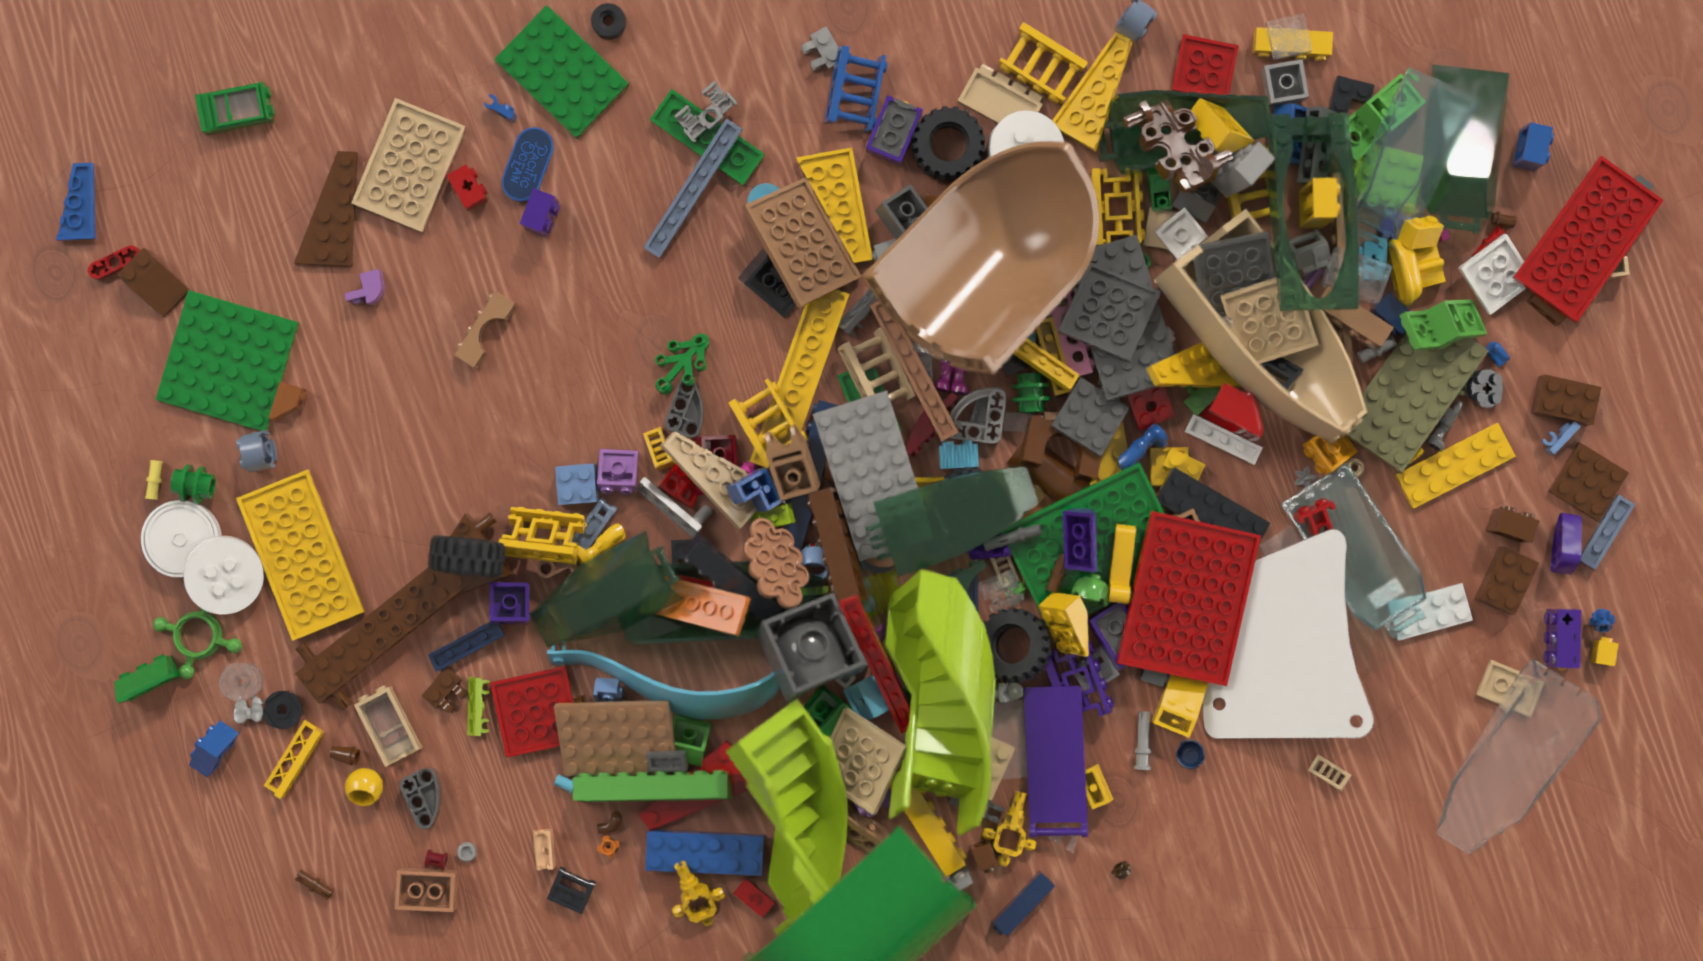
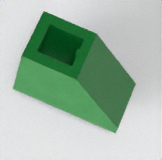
M1156 167L1147 168V187L1153 212L1172 209L1170 180L1163 179L1156 171Z

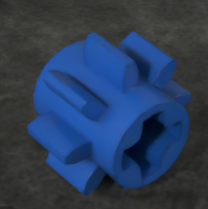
M1606 609L1596 610L1592 613V618H1589L1590 626H1594V630L1600 633L1610 631L1613 628L1612 624H1615L1614 615H1611V612Z

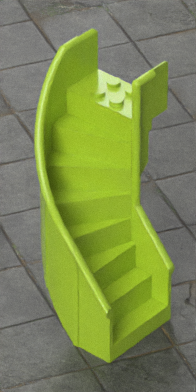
M921 569L889 596L886 633L883 641L885 651L912 695L909 726L905 739L907 748L902 760L901 770L893 778L889 818L893 819L909 808L911 787L917 788V791L933 792L936 796L954 797L959 799L957 834L962 836L980 825L990 794V752L996 688L993 656L984 623H982L973 603L958 580Z
M798 699L726 751L749 783L746 787L775 825L767 885L783 905L784 909L782 911L787 917L785 921L773 929L777 936L841 879L847 837L848 803L846 788L830 737L822 734Z

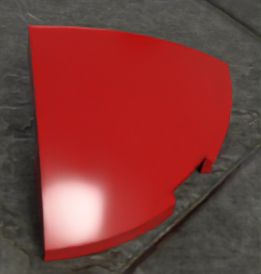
M675 463L660 482L658 488L692 509L697 500L695 484Z

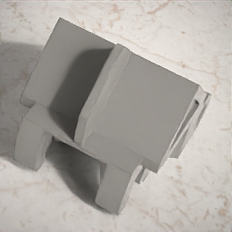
M1317 228L1290 240L1288 238L1284 239L1288 255L1293 257L1297 269L1302 271L1301 275L1303 278L1309 276V272L1322 268V270L1329 268L1328 259L1331 256L1328 242L1319 233ZM1314 238L1316 242L1298 249L1294 247Z

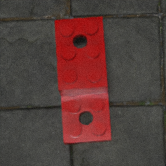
M1165 386L1126 396L1139 431L1150 427L1153 423L1158 424L1175 417ZM1149 401H1154L1155 407L1147 410L1146 404Z

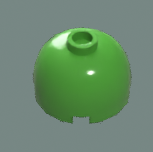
M1090 574L1089 577H1082L1074 583L1070 595L1080 596L1082 602L1088 605L1100 607V603H1103L1104 607L1108 606L1109 587L1105 582L1101 581V576Z

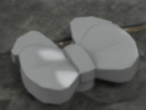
M254 697L251 708H248L245 699L238 700L234 709L235 722L243 724L247 719L261 722L264 717V708L262 706L264 702L260 698Z

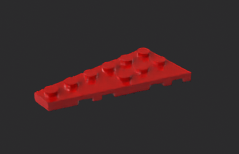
M726 740L703 759L701 766L696 765L689 773L694 775V771H706L711 775L713 771L728 772V775L733 776L734 797L748 791L746 785L749 783L726 753L732 747ZM724 800L654 801L638 816L652 830Z

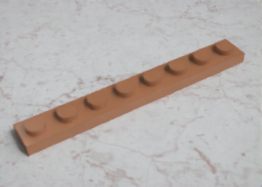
M879 301L870 305L941 442L958 434L959 432L910 339L905 334L906 332L901 323L897 325Z

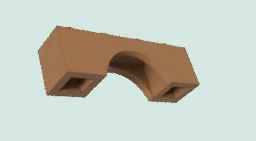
M497 291L488 296L486 299L487 305L483 310L480 309L475 317L477 319L475 324L468 327L465 332L466 338L463 342L460 341L455 348V356L475 369L478 368L487 354L481 341L485 327L496 320L508 321L517 307L515 302Z

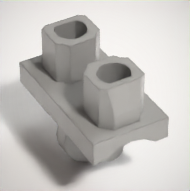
M1002 682L998 683V686L995 688V699H999V703L1013 701L1021 698L1023 695V688L1018 683Z

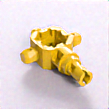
M1015 791L1012 806L1006 812L1004 822L997 825L996 831H993L991 828H984L982 833L984 839L990 841L993 839L992 844L995 850L1001 853L998 858V864L1005 867L1010 862L1011 858L1009 855L1016 857L1022 853L1023 847H1025V850L1030 851L1035 850L1036 841L1030 838L1025 839L1026 833L1022 826L1025 818L1023 816V806L1027 794L1021 792L1020 796V791ZM1003 829L1020 833L1016 850L998 846Z
M680 861L682 866L678 862L674 868L680 877L682 905L674 906L672 912L675 918L685 916L684 914H687L691 922L697 923L701 921L704 926H710L713 924L712 916H714L717 910L715 901L722 900L725 897V893L722 888L713 889L711 892L707 884L699 883L697 877L690 873L686 862ZM700 895L708 900V906H700L698 910L696 908L692 909L689 905V900L692 899L694 901Z

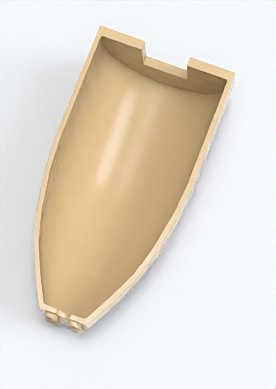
M1245 209L1201 244L1264 231ZM1270 240L1274 276L1278 277L1293 272L1292 267ZM1199 245L1154 279L1155 283L1214 359L1240 386L1256 396L1255 399L1280 418L1309 433L1328 440L1331 444L1340 438L1339 435L1343 437L1351 431V426L1355 427L1363 421L1361 417L1367 411L1350 359L1322 308L1298 275L1297 278L1319 345L1283 356L1284 359L1304 369L1303 374L1290 388L1289 392L1272 377L1283 383L1285 381L1264 370L1233 335L1227 316L1219 317L1196 287L1193 259L1203 252Z

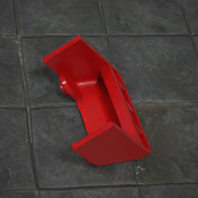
M1225 382L1216 399L1199 414V416L1250 442L1260 439L1264 433L1259 404L1255 399L1256 396L1248 391L1243 393Z

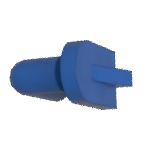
M1490 342L1487 345L1486 349L1489 350L1487 354L1497 367L1510 360V356L1501 344Z

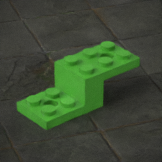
M1401 73L1329 133L1328 136L1347 159L1354 164L1426 103V101ZM1397 95L1403 99V102L1398 100ZM1350 135H1354L1357 142L1353 141Z
M1473 299L1443 301L1426 311L1404 312L1400 315L1402 327L1406 330L1409 343L1414 351L1442 349L1464 338H1478L1487 335Z

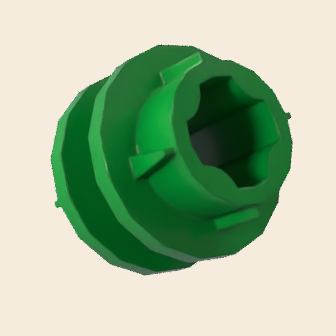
M1041 373L1018 374V384L1011 385V390H1018V398H1012V403H1019V413L1044 412V402H1049L1050 397L1043 396V389L1049 388V383H1043Z
M186 464L183 469L174 470L170 483L171 493L179 494V499L182 502L188 501L190 496H192L193 502L200 504L203 499H212L216 487V476L208 474L207 468L204 466H200L194 472L193 465Z

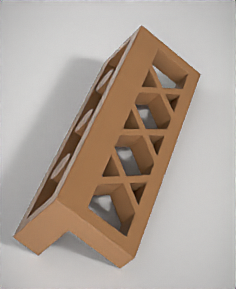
M847 802L848 823L846 838L870 853L875 847L870 846L867 841H871L875 846H878L892 832L871 817H863L855 806ZM851 830L857 831L860 836L854 835Z

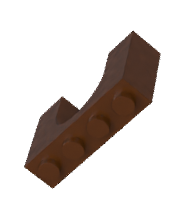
M1034 415L1027 420L1019 464L1038 468L1042 464L1048 439L1059 436L1070 440L1076 447L1078 459L1074 478L1091 483L1097 479L1101 457L1096 456L1050 427L1054 420H1047L1042 415Z

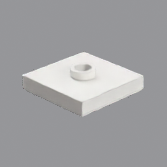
M1185 207L1154 231L1177 260L1191 251V246L1199 245L1208 238V235Z

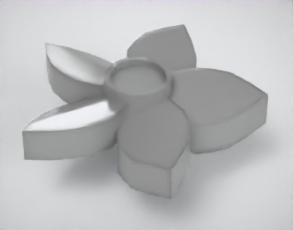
M1309 466L1305 467L1303 472L1299 470L1294 471L1296 476L1299 477L1296 479L1295 485L1303 484L1308 489L1310 488V481L1317 478L1315 475L1309 474Z

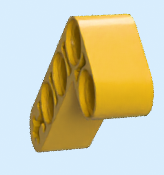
M1116 524L1108 582L1109 602L1129 603V583L1136 526Z

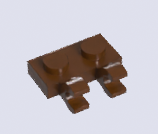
M446 667L421 696L435 709L440 705L447 713H451L456 707L446 699L447 696L454 691L462 699L468 692L459 685L462 679L449 667Z

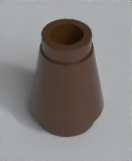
M333 746L330 750V758L350 766L356 765L360 759V750L356 749V747Z

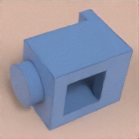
M596 677L593 692L595 702H600V700L604 702H619L620 698H623L624 687H621L619 679Z

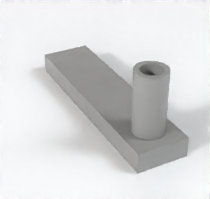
M644 477L639 482L637 491L692 538L697 533H700L701 524L713 513L709 506L704 505L691 517L647 478Z

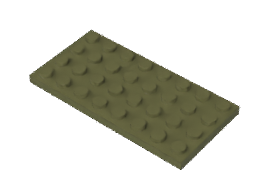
M1406 332L1362 394L1367 411L1361 417L1363 421L1355 427L1351 426V431L1345 436L1402 474L1489 350L1471 338H1464L1442 349L1414 351L1409 343V337Z

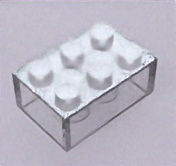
M1337 246L1332 251L1320 285L1324 287L1330 286L1340 293L1376 305L1381 300L1392 266Z

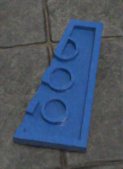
M73 163L68 183L69 189L67 198L64 200L65 207L60 218V229L56 240H96L94 163Z

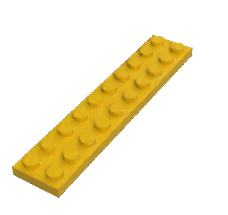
M835 290L805 305L777 383L780 389L778 394L800 431H802L850 295L840 290ZM774 396L772 397L769 408L778 404ZM782 410L764 420L760 434H765L787 420ZM791 427L775 436L780 444H785L791 440ZM754 448L750 462L765 467Z

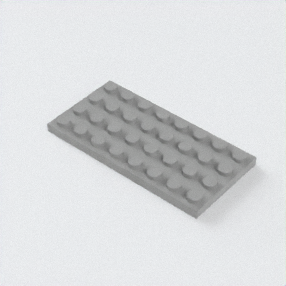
M887 390L814 413V420L859 560L863 561L933 539L934 537Z

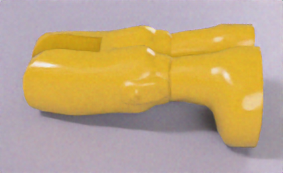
M618 523L614 524L596 539L592 547L584 549L578 545L577 560L587 571L591 569L601 557L608 555L616 545L625 539L624 528Z

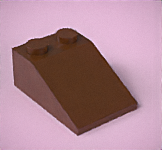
M143 248L117 274L129 288L162 317H165L190 290L153 252L146 248Z

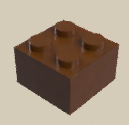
M1500 506L1499 509L1492 510L1486 531L1520 543H1533L1540 520L1534 519L1535 515L1526 512L1516 513L1517 509L1509 506Z

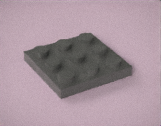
M1080 377L1050 427L1096 456L1101 457L1129 407L1116 399L1106 401L1104 391Z

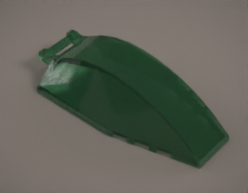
M644 531L581 564L529 613L546 646L551 647L553 645L556 646L618 633L683 600L670 587V585L681 579L679 575L676 576L665 556L663 545L650 550L647 532ZM656 554V556L658 557L662 567L664 568L669 578L668 581L666 580L662 570L660 569L653 555Z

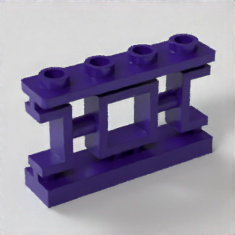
M1088 642L1089 655L1087 660L1089 666L1086 665L1080 668L1077 667L1074 658L1079 655L1070 654L1061 657L1058 649L1052 650V656L1049 655L1047 659L1050 662L1047 666L1045 665L1052 687L1071 686L1068 676L1084 671L1090 689L1082 691L1083 712L1096 707L1100 716L1113 712L1114 703L1111 696L1108 697L1106 693L1108 686L1105 679L1100 676L1101 666L1099 661L1094 659L1093 653L1095 649L1092 642ZM1067 660L1071 671L1062 673L1060 676L1056 662L1059 663ZM1095 683L1097 685L1101 700L1103 702L1104 709L1101 701L1094 704H1090L1087 694L1097 691Z

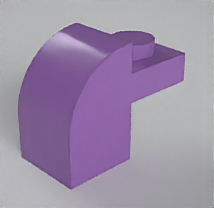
M379 269L361 273L360 278L363 289L345 293L346 301L357 305L364 303V299H366L367 304L370 306L380 301L385 292V282L382 271Z

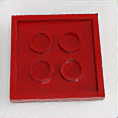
M1183 34L1171 91L1227 102L1239 45Z

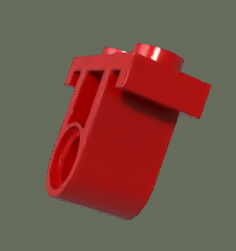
M1322 498L1315 501V504L1310 507L1303 506L1298 508V512L1292 515L1296 522L1301 524L1305 522L1309 534L1314 537L1319 534L1318 531L1322 526L1324 527V532L1333 530L1326 509L1334 510L1336 507L1333 501Z

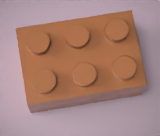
M398 869L395 910L454 912L457 909L459 870Z

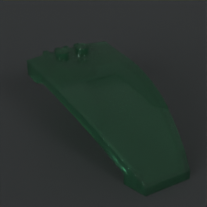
M1006 466V468L981 471L941 480L874 501L873 504L879 522L867 526L866 531L882 528L883 533L872 536L870 542L886 539L872 545L873 550H878L888 546L889 552L876 556V559L879 561L892 557L898 576H902L944 562L985 543L1017 522L1039 502L1027 467Z

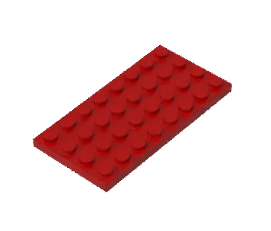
M1602 155L1599 156L1512 278L1572 322H1578L1664 200Z

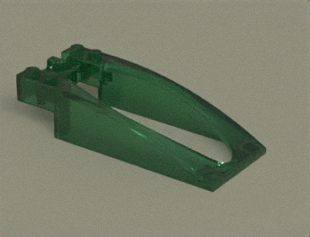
M1328 113L1327 117L1306 116L1300 118H1290V114H1270L1267 123L1268 146L1270 154L1275 159L1267 167L1266 177L1280 311L1358 309V222L1348 113ZM1293 142H1326L1328 159L1323 171L1325 173H1339L1346 248L1337 280L1332 290L1322 298L1313 297L1304 287L1293 258L1287 234L1284 191L1287 169L1293 152Z

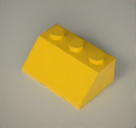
M1199 98L1191 109L1197 118L1196 130L1201 132L1200 136L1204 140L1208 137L1211 139L1214 151L1218 153L1226 150L1235 152L1254 142V139L1225 108Z

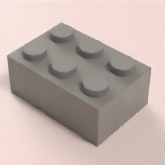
M1260 142L1254 145L1249 144L1244 149L1238 150L1235 154L1232 153L1233 160L1226 163L1224 167L1220 166L1216 179L1212 183L1227 198L1251 186L1275 158Z

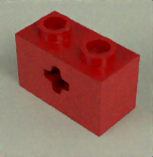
M465 164L446 175L467 211L488 200L485 196L488 192L483 184L479 185L476 178L479 176L473 167L469 168ZM468 183L471 184V189H472V190H470V191H468V190L466 189V188H467V185H466V184H468Z

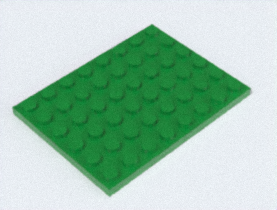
M1140 462L1000 528L1001 533L1006 534L1018 530L1019 527L1026 528L1040 524L1042 535L1026 539V542L1023 543L1019 541L1007 545L1039 611V605L1053 592L1046 589L1052 575L1051 569L1054 570L1059 555L1064 554L1063 511L1074 508L1093 509L1095 512L1097 571L1066 569L1064 573L1066 576L1062 578L1057 593L1070 595L1074 583L1082 577H1089L1090 574L1101 576V581L1108 585L1116 524L1136 526L1129 583L1130 595L1132 594L1150 511L1165 514ZM1083 603L1087 610V615L1104 607L1103 603H1100V607Z

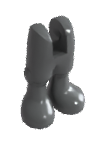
M1458 401L1452 410L1449 408L1446 410L1438 422V428L1426 442L1428 446L1437 451H1443L1445 443L1442 439L1445 433L1453 428V423L1463 407V402Z

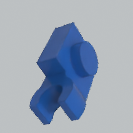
M489 94V97L494 102L491 105L484 103V106L514 123L517 115L513 112L515 109L507 104L502 106L498 103L496 96Z

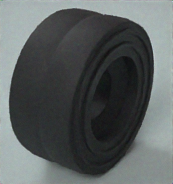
M604 3L593 11L591 25L599 37L611 40L619 37L624 32L626 18L620 7L612 3ZM612 17L614 19L613 25L605 26L603 24L604 18Z

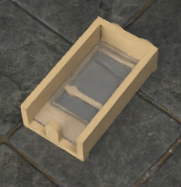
M384 685L375 690L376 694L370 697L366 694L358 698L359 702L354 704L386 767L422 749L423 746L420 744L393 687L386 688Z

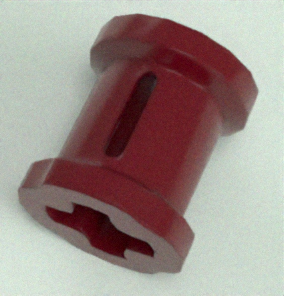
M428 849L425 867L430 865L444 870L448 853L440 854Z

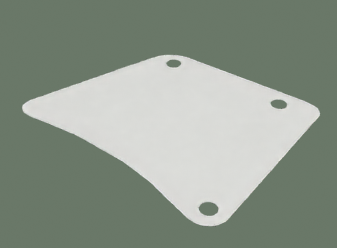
M1328 530L1255 561L1228 685L1208 683L1203 699L1204 727L1211 737L1360 738L1370 732L1373 726V715L1358 677L1349 643L1344 594L1346 540L1339 530ZM1214 699H1224L1226 703L1223 710H1216L1213 707ZM1353 715L1362 717L1363 724L1361 727L1354 728L1351 726L1350 718Z

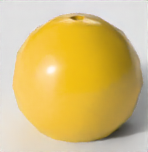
M359 768L353 771L345 782L346 796L352 803L359 806H369L375 803L383 792V781L380 775L369 768Z

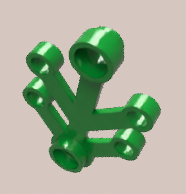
M703 333L696 334L692 340L679 343L676 340H671L667 344L671 353H677L683 349L689 350L686 353L665 357L663 354L656 356L655 362L659 367L677 363L664 378H659L656 381L655 387L661 395H667L671 392V382L683 368L685 374L682 376L684 384L686 386L694 384L692 357L696 353L697 360L694 363L696 369L699 372L707 369L705 351L710 344L707 335Z

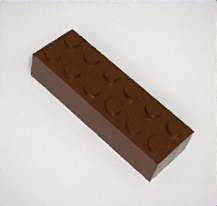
M827 488L808 494V506L814 513L813 525L819 532L818 543L820 548H823L825 554L823 555V562L826 567L828 566L830 573L828 574V580L830 585H833L834 595L838 604L840 600L856 594L861 603L869 601L854 542L837 489Z

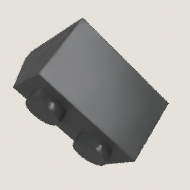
M1212 182L1198 187L1194 194L1191 192L1183 194L1179 190L1172 206L1176 207L1179 211L1185 207L1191 216L1206 223L1217 205L1221 192Z

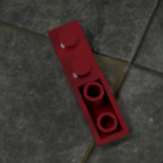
M953 392L943 401L948 411L957 404L955 400L958 397ZM925 410L918 418L910 434L906 448L908 457L910 455L914 457L921 450L919 446L924 441L928 443L935 437L933 434L935 428L931 425L932 423Z

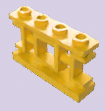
M1129 167L1125 169V177L1107 178V169L1093 168L1090 171V177L1099 210V231L1096 246L1110 243V237L1133 236V230L1123 231L1122 221H1131L1133 219L1132 213H1134L1135 235H1137L1141 244L1142 240H1145V231L1141 229V221H1144V211L1140 210V202H1143V192L1139 191V183H1142V173L1138 172V167ZM1130 175H1132L1134 200L1131 199V192L1121 193V183H1129L1131 181ZM1100 176H1102L1103 184L1113 183V193H1104V201H1101ZM1126 198L1127 215L1109 216V199ZM1102 214H1104L1105 222L1115 221V231H1106L1105 239H1103Z
M524 507L510 508L511 515H509L508 520L510 525H515L512 535L503 534L502 539L499 540L505 546L504 556L576 564L578 559L576 553L579 548L577 543L571 542L574 532L584 533L587 527L583 515L578 513H562L560 511H544L542 509H526ZM524 522H530V528H523ZM560 526L568 527L567 533L559 532ZM537 529H551L552 532L549 540L535 538ZM520 535L527 536L526 542L519 541ZM557 539L564 540L563 546L555 545Z

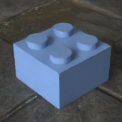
M596 464L555 467L558 505L598 503Z

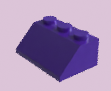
M1086 508L1064 510L1065 569L1096 572L1094 510Z

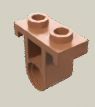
M559 540L555 545L563 546V542ZM541 560L536 567L537 574L542 578H552L568 569L571 571L569 577L574 578L579 575L577 571L580 570L577 562L576 564ZM546 563L552 567V571L549 574H545L542 570L543 565Z

